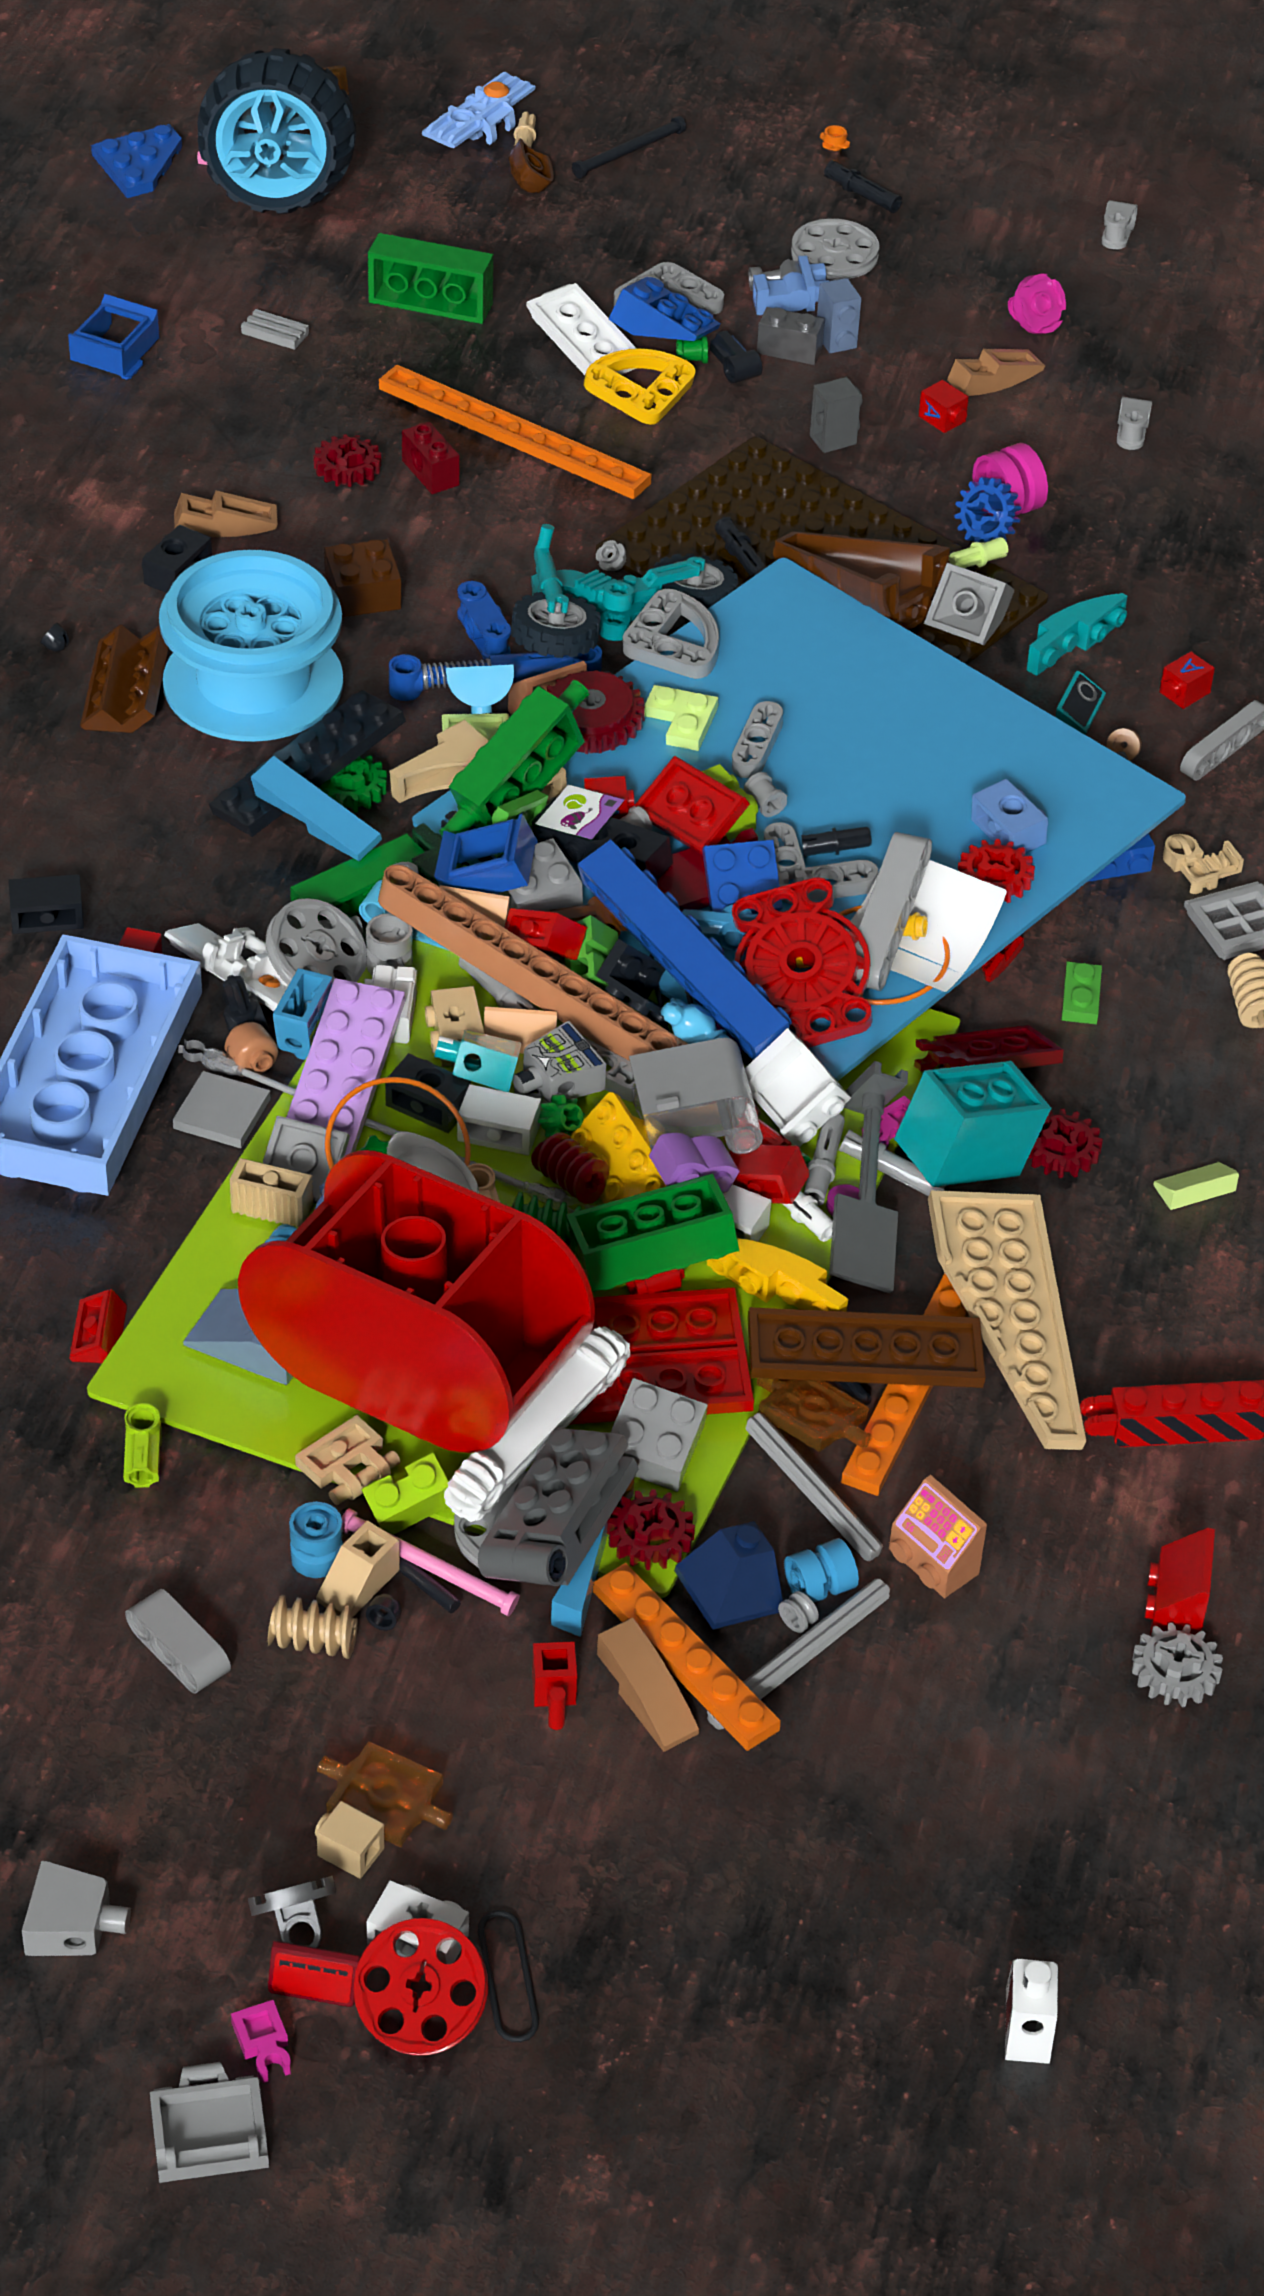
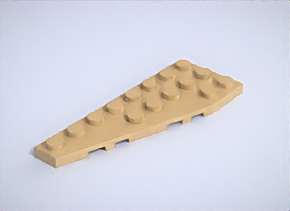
M931 1190L928 1197V1205L937 1259L969 1316L980 1318L982 1339L1044 1449L1083 1450L1086 1437L1041 1196L1034 1194Z

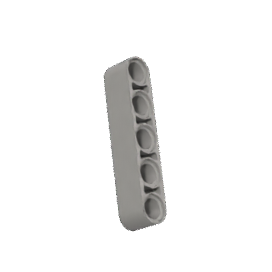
M895 832L891 838L858 929L868 945L871 962L870 977L866 988L882 991L886 984L932 851V841L930 838ZM857 941L854 943L856 954L864 958L863 950ZM859 969L855 982L857 986H859L863 977L864 969Z

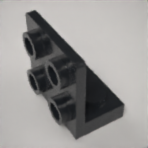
M618 939L596 976L608 983L604 990L620 1000H624L630 1007L643 1015H648L651 1019L667 1027L669 1023L664 1020L660 1012L663 1007L648 998L653 989L658 985L666 969L658 961Z

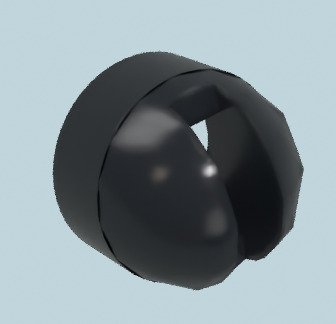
M56 622L44 635L40 643L53 652H60L68 645L69 636L67 631Z
M381 1594L376 1596L368 1606L366 1618L372 1626L379 1630H391L400 1619L402 1612L401 1604L393 1599L392 1595ZM380 1609H384V1610L387 1611V1612H386L385 1614H383V1613H382L381 1611H379V1610H380Z

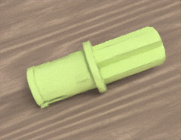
M1002 537L985 543L974 542L970 545V548L951 553L949 561L950 564L962 568L974 565L982 567L988 561L1006 557L1008 545Z

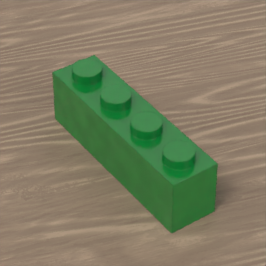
M405 834L372 849L360 861L354 858L290 887L291 902L306 898L317 899L335 906L349 918L355 915L360 916V904L375 883L382 880L387 867L399 862H411L417 866L419 875L427 878L430 873V856L408 834ZM318 915V921L327 919L322 915Z

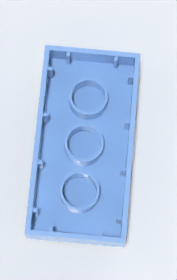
M62 934L0 1058L1 1175L68 1187L77 1192H91L109 1196L202 994L201 966L199 961Z

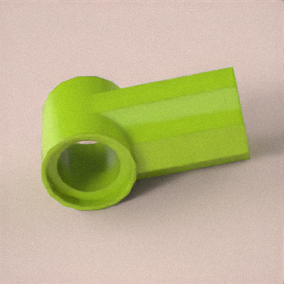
M137 1403L126 1411L124 1417L126 1436L123 1477L124 1482L134 1485L135 1488L150 1487L151 1484L159 1482L160 1446L162 1443L159 1410L149 1403Z

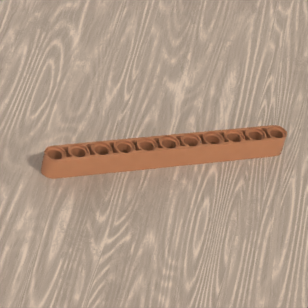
M391 865L385 869L378 896V902L382 908L544 1011H556L558 1020L563 1023L570 1021L580 1034L627 1060H629L631 1055L688 1044L410 868L403 865Z

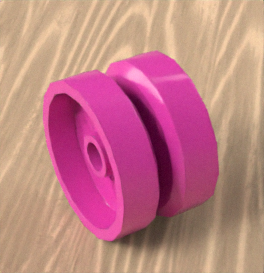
M1020 442L1003 448L1000 451H994L978 457L974 463L973 481L979 482L981 477L999 478L1001 483L1011 485L1008 493L1018 494L1017 499L1013 502L1014 505L1021 506V510L1016 511L1015 516L1041 508L1045 504L1048 495L1047 475L1040 458L1029 445ZM983 508V510L986 511L987 514H990L991 516H993L992 513H989L988 510H985V509Z

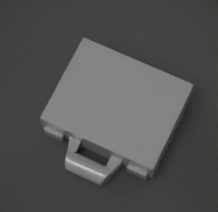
M220 2062L183 2067L178 2088H157L150 2092L159 2183L269 2168L258 2077L245 2076L229 2081ZM217 2080H218V2083H210V2084L189 2086V2084L203 2083V2082H210V2081H217Z

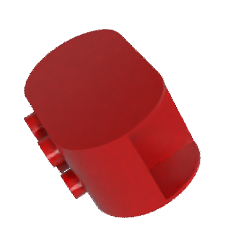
M372 1150L355 1151L342 1157L327 1176L324 1187V1201L286 1241H270L256 1247L244 1260L238 1277L239 1299L250 1328L265 1350L289 1374L306 1386L352 1408L358 1409L443 1449L455 1452H480L498 1443L587 1339L595 1319L594 1298L588 1278L571 1249L549 1227L521 1211L395 1157Z

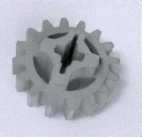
M1169 1623L1167 1631L1164 1632L1158 1626H1154L1151 1636L1143 1633L1140 1637L1139 1645H1135L1132 1674L1139 1675L1138 1687L1149 1686L1150 1698H1154L1158 1694L1163 1695L1165 1705H1169L1172 1698L1178 1699L1181 1707H1186L1188 1698H1192L1198 1704L1202 1703L1204 1693L1212 1696L1216 1684L1220 1682L1223 1670L1221 1668L1223 1657L1220 1654H1215L1216 1642L1205 1643L1206 1633L1200 1631L1193 1635L1190 1633L1191 1628L1188 1624L1183 1627L1182 1631L1176 1630L1173 1623Z

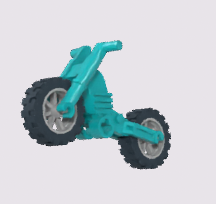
M542 524L534 550L537 574L531 576L532 596L525 595L522 597V601H516L515 607H513L511 636L515 637V642L518 645H524V649L530 652L537 651L542 656L550 654L554 655L555 658H563V655L577 657L579 653L584 655L590 652V648L594 649L599 635L611 641L623 640V635L630 626V622L635 620L657 591L674 589L683 592L699 601L708 609L737 589L738 576L736 573H733V569L730 566H724V562L717 559L715 561L710 560V557L704 555L696 557L695 554H686V556L675 554L672 555V558L664 557L660 562H656L654 568L649 569L641 578L626 575L622 580H611L610 576H605L604 573H599L598 570L588 574L575 570L556 571L549 551L554 526Z

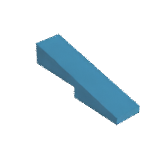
M275 756L269 759L251 776L257 797L306 823L309 834L358 861L382 840L381 834Z
M607 1522L568 1586L561 1585L552 1599L551 1625L579 1637L582 1635L593 1593V1582L597 1578L608 1536Z

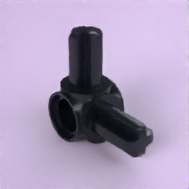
M229 975L227 980L223 982L225 992L222 993V999L226 1005L223 1016L229 1033L235 1026L246 1022L261 1024L267 1030L268 1026L257 999L249 997L244 979L241 976L234 977V975Z

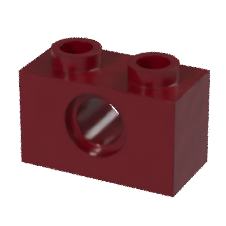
M430 422L402 430V461L431 494L459 486V454Z

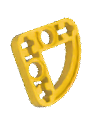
M626 349L607 354L592 363L586 370L584 387L591 394L636 420L652 425L658 423L691 388L696 372L690 362L670 353L652 349ZM644 368L661 371L662 373L645 389L620 375L617 371ZM675 376H680L678 381H675ZM662 388L668 389L673 394L669 396L663 395L658 390ZM626 391L631 395V397L623 398L620 397L616 392ZM653 402L656 404L655 409L651 408Z

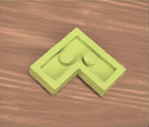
M654 685L644 705L645 717L672 722L666 733V745L699 751L717 712L718 697Z

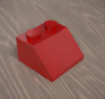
M1205 1528L1162 1546L1158 1563L1150 1562L1147 1586L1154 1587V1595L1147 1594L1144 1618L1152 1619L1150 1636L1154 1626H1158L1164 1632L1167 1631L1169 1623H1173L1176 1630L1182 1631L1183 1627L1188 1624L1191 1628L1190 1633L1193 1635L1202 1631L1210 1596L1215 1529Z

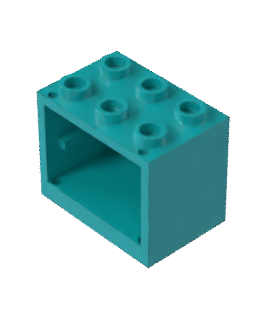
M1012 1061L925 1070L894 1140L932 1187L1020 1176L1050 1113L1051 1107Z

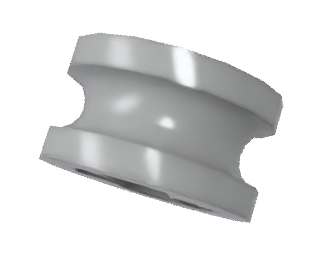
M800 1591L792 1593L789 1599L783 1600L778 1607L782 1620L790 1629L797 1633L805 1631L808 1628V1624H814L819 1618L818 1610L813 1601Z

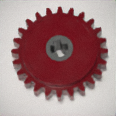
M598 670L580 671L575 674H567V677L562 680L558 678L555 686H547V691L558 698L572 680H577L590 693L573 712L585 741L577 752L600 754L608 750L613 751L619 745H627L628 738L635 739L636 730H642V722L645 721L644 698L640 696L639 689L633 690V682H624L621 675L617 677L612 675L611 672L606 673Z

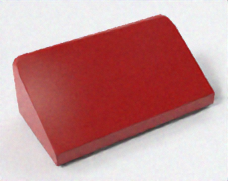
M112 1289L80 1299L69 1357L72 1362L103 1363L122 1335L127 1305Z

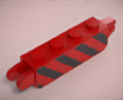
M1264 1380L1113 1387L1111 1395L1084 1398L1081 1401L1080 1410L1083 1416L1088 1417L1084 1423L1085 1432L1088 1435L1095 1437L1097 1435L1113 1436L1114 1443L1120 1447L1260 1440L1264 1437Z

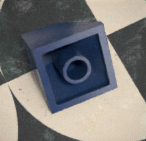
M755 1521L720 1529L675 1567V1573L712 1629L779 1613L778 1607L783 1599L775 1552Z

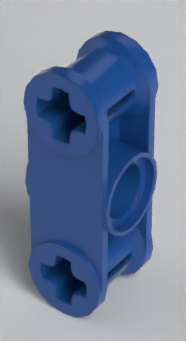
M477 581L461 583L457 589V595L460 599L457 616L466 629L468 637L473 640L481 653L482 658L486 660L489 659V655L511 654V649L508 645L511 627L502 615L500 607L491 598L486 587Z

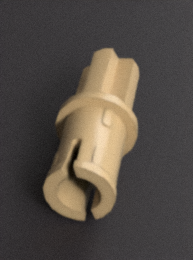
M528 111L522 113L519 124L514 130V138L516 139L514 146L521 138L527 146L532 148V143L536 139V117L534 114H529Z

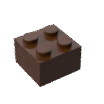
M388 539L324 547L325 579L339 599L342 617L401 609V577Z

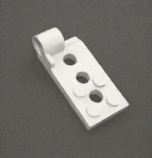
M576 283L567 284L527 301L526 306L535 322L584 375L587 368L599 358L607 355L606 353L610 354L626 349H637L614 323L608 320L609 318ZM579 332H587L590 335H582ZM637 368L620 370L617 373L622 375Z

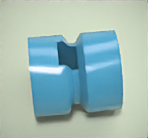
M317 1501L305 1503L291 1514L289 1521L292 1566L298 1573L306 1577H326L343 1545L341 1514L328 1503Z
M840 1538L817 1545L815 1553L806 1549L789 1555L784 1559L785 1576L791 1592L800 1591L806 1594L813 1603L824 1600L828 1595V1591L832 1595H838L858 1586L859 1576L855 1559L847 1544Z

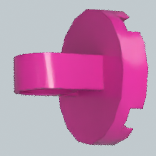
M1044 273L1024 278L1019 283L1015 296L1011 297L1008 301L1010 315L1027 332L1036 335L1054 332L1063 321L1059 320L1062 310H1066L1065 293L1060 283L1056 279L1051 280L1047 276L1048 274Z

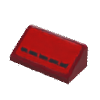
M273 1941L268 1991L272 1994L352 2007L355 2004L354 1977L360 1956Z

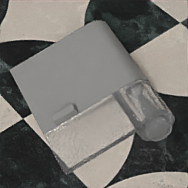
M717 1038L629 1056L651 1150L659 1136L667 1133H682L690 1138L698 1136H724L728 1149L737 1154H747L759 1148L763 1141V1134L740 1049L733 1039Z

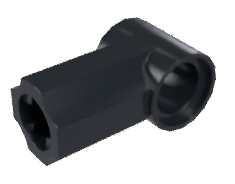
M727 330L717 333L716 337L710 341V351L723 364L725 376L730 383L755 378L762 374V362L757 351H747Z

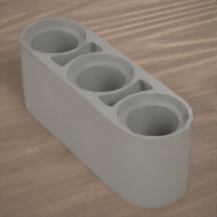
M164 1589L157 1590L125 1611L126 1620L133 1633L192 1693L199 1692L231 1670L230 1661L221 1646Z

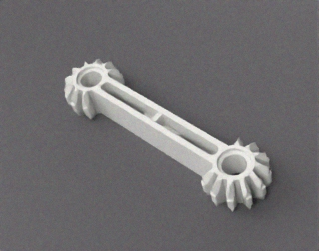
M605 1326L594 1329L501 1440L489 1449L471 1454L468 1460H464L460 1468L455 1471L453 1478L448 1482V1488L444 1492L445 1504L452 1509V1512L470 1522L478 1521L486 1513L491 1512L495 1503L499 1502L501 1494L537 1458L554 1429L566 1428L598 1394L604 1393L608 1387L613 1385V1382L620 1376L622 1369L626 1366L627 1359L630 1357V1343L625 1341L622 1335L614 1330L611 1331Z

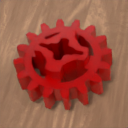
M996 839L993 845H989L986 840L981 841L980 848L970 845L969 853L962 852L961 862H958V871L1005 889L1007 893L1004 901L1010 903L1012 895L1022 898L1023 890L1031 889L1035 866L1032 865L1033 857L1025 856L1024 847L1015 850L1013 849L1014 842L1010 841L1005 846L1001 845L1000 839Z

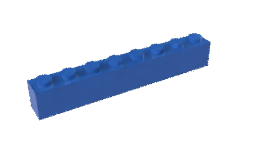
M610 839L577 864L582 883L693 999L710 1012L716 1023L727 1032L752 1060L761 1054L787 1028L790 1030L792 1021L788 1014L781 1007L775 1009L768 1002L769 997L764 989L757 983L752 985L746 979V973L739 963L735 960L730 962L724 956V951L720 944L713 937L707 939L701 933L702 929L696 919L690 914L685 916L679 910L680 906L676 899L669 892L663 893L658 888L657 881L648 870L641 871L636 866V860L627 848L623 847L620 849Z

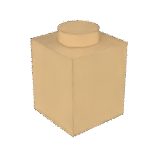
M342 1801L339 1802L331 1814L325 1813L321 1817L315 1829L317 1855L359 1879L363 1877L384 1850V1824Z

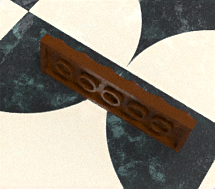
M749 1307L747 1318L751 1378L984 1387L986 1376L980 1318Z

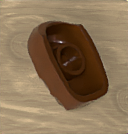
M520 138L508 157L511 173L520 188L526 192L539 193L549 186L554 179L549 156L533 150Z

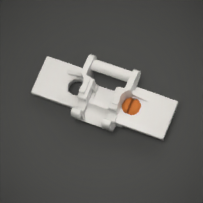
M199 923L165 931L164 936L169 939L170 944L195 961H199L201 968L211 972L223 981H226L229 975H234V977L241 976L244 979L248 995L255 1000L257 999L259 1004L275 1011L288 985L273 968L267 954L266 943L257 938L253 930L248 927L234 928L232 934L225 935L224 938ZM247 948L258 954L249 957L247 961L241 956L242 950Z

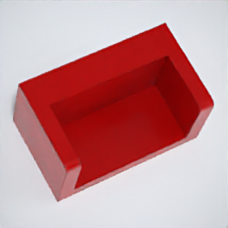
M510 908L504 926L505 929L535 948L555 952L569 960L578 959L587 927L559 913Z
M734 1145L729 1152L740 1171L733 1185L771 1199V1203L793 1204L809 1178V1170L799 1146Z

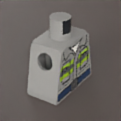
M567 1021L526 1046L524 1049L523 1071L513 1075V1084L521 1095L537 1089L548 1103H552V1095L564 1094L566 1099L578 1098L605 1090L606 1063L571 1022Z

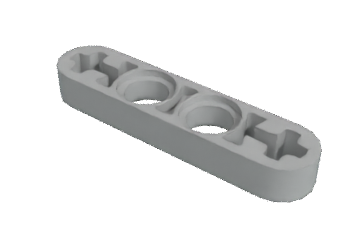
M1254 700L1193 746L1181 762V773L1193 780L1201 779L1264 730V704Z

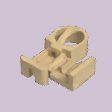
M1174 834L1165 841L1164 862L1174 872L1181 871L1191 883L1190 893L1192 894L1202 893L1205 887L1208 890L1215 889L1218 885V879L1242 872L1244 859L1229 840L1224 841L1223 849L1218 852V855L1212 853L1211 857L1204 855V858V852L1199 847L1197 841L1189 835ZM1172 849H1183L1185 854L1175 853Z

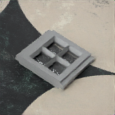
M1257 881L1185 901L1184 907L1187 910L1188 916L1219 958L1226 960L1247 952L1251 953L1264 949V886L1262 883L1259 884Z

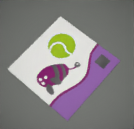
M567 785L535 825L592 840L624 802V799Z

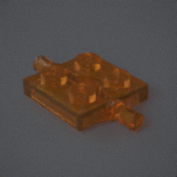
M757 1379L758 1386L772 1393V1395L760 1402L758 1413L764 1414L776 1427L804 1442L807 1446L820 1452L841 1438H847L862 1449L870 1443L872 1435L857 1427L867 1420L869 1407L826 1381Z
M368 1741L360 1755L346 1766L327 1756H324L319 1762L317 1772L338 1781L336 1790L326 1803V1812L331 1814L339 1802L342 1801L383 1823L384 1840L402 1847L414 1827L423 1820L441 1827L443 1830H446L452 1821L453 1813L431 1805L433 1798L443 1785V1775Z

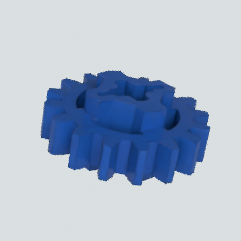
M981 477L979 482L970 481V491H960L964 498L963 502L958 501L955 503L957 507L961 508V512L954 515V518L962 520V523L957 528L958 531H967L964 539L968 541L985 543L1002 537L1007 542L1005 534H1015L1012 524L1020 523L1021 520L1015 516V512L1021 510V506L1014 505L1013 502L1017 499L1018 494L1008 493L1011 485L1001 483L999 478ZM982 508H984L985 510H988V512H989V513H992L993 516H991L990 514H987V512H986V511H983Z

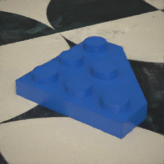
M170 124L158 125L153 129L132 132L126 136L105 139L100 143L92 144L91 151L92 156L125 197L130 198L155 190L158 185V178L160 175H165L172 164V157L182 149V138Z

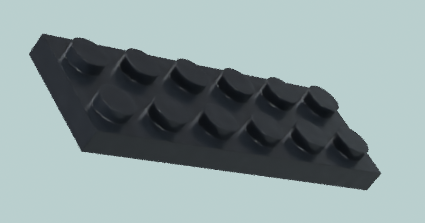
M361 690L350 696L346 702L334 711L326 714L322 720L310 729L299 734L295 740L283 749L275 752L271 758L275 756L318 788L405 723L406 719L402 710ZM267 761L248 772L244 778L229 789L224 790L220 796L209 803L213 815L251 837L285 813L255 794L251 776Z

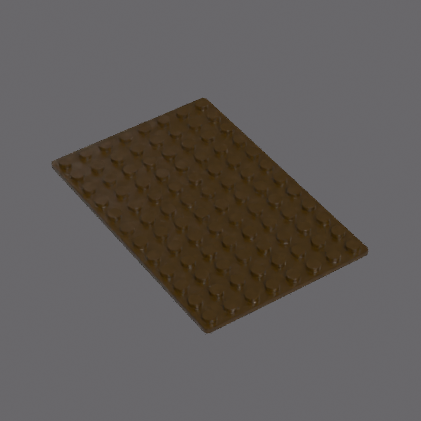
M760 437L750 438L596 545L597 552L607 541L614 540L617 544L621 543L626 550V562L622 569L638 578L643 577L649 569H653L655 563L660 562L664 557L672 558V555L680 554L681 556L695 554L696 557L708 556L710 560H720L724 562V566H730L733 569V573H736L738 576L737 588L751 579V577L738 559L728 553L725 547L726 543L715 530V524L723 517H731L737 528L748 535L751 541L750 545L767 567L776 561L773 556L775 540L791 532L844 535L855 538L949 547V555L965 549ZM988 561L985 566L978 567L974 565L965 569L1007 583L1014 589V593L1003 621L985 645L925 625V619L909 631L967 665L1048 602V594ZM937 588L935 589V592H934V594H933L931 600H933Z

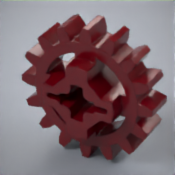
M344 434L343 439L332 436L330 443L324 440L321 441V447H316L315 455H313L316 475L318 477L324 476V482L326 483L332 480L335 481V486L337 487L341 484L352 487L354 482L362 486L364 485V479L373 481L374 474H380V467L382 466L379 446L371 445L370 439L360 441V435L348 437L347 434Z
M1063 1108L1060 1109L1058 1115H1054L1050 1110L1028 1159L1032 1158L1031 1167H1045V1175L1050 1174L1052 1170L1057 1171L1059 1178H1063L1065 1172H1070L1073 1177H1078L1079 1169L1089 1172L1091 1164H1097L1101 1154L1103 1139L1099 1138L1100 1129L1091 1128L1092 1120L1090 1118L1081 1121L1079 1119L1080 1112L1076 1111L1072 1116L1066 1115V1111Z
M651 1489L647 1497H644L639 1490L635 1491L634 1500L631 1501L623 1496L620 1499V1507H615L610 1519H608V1545L610 1548L617 1547L616 1557L618 1559L629 1556L630 1566L632 1567L641 1561L645 1562L646 1570H651L652 1564L657 1562L662 1569H666L668 1559L671 1558L679 1563L681 1562L682 1552L689 1553L691 1551V1542L694 1540L695 1534L693 1513L689 1511L684 1512L685 1502L683 1500L672 1503V1494L669 1492L663 1498L657 1497L656 1489Z

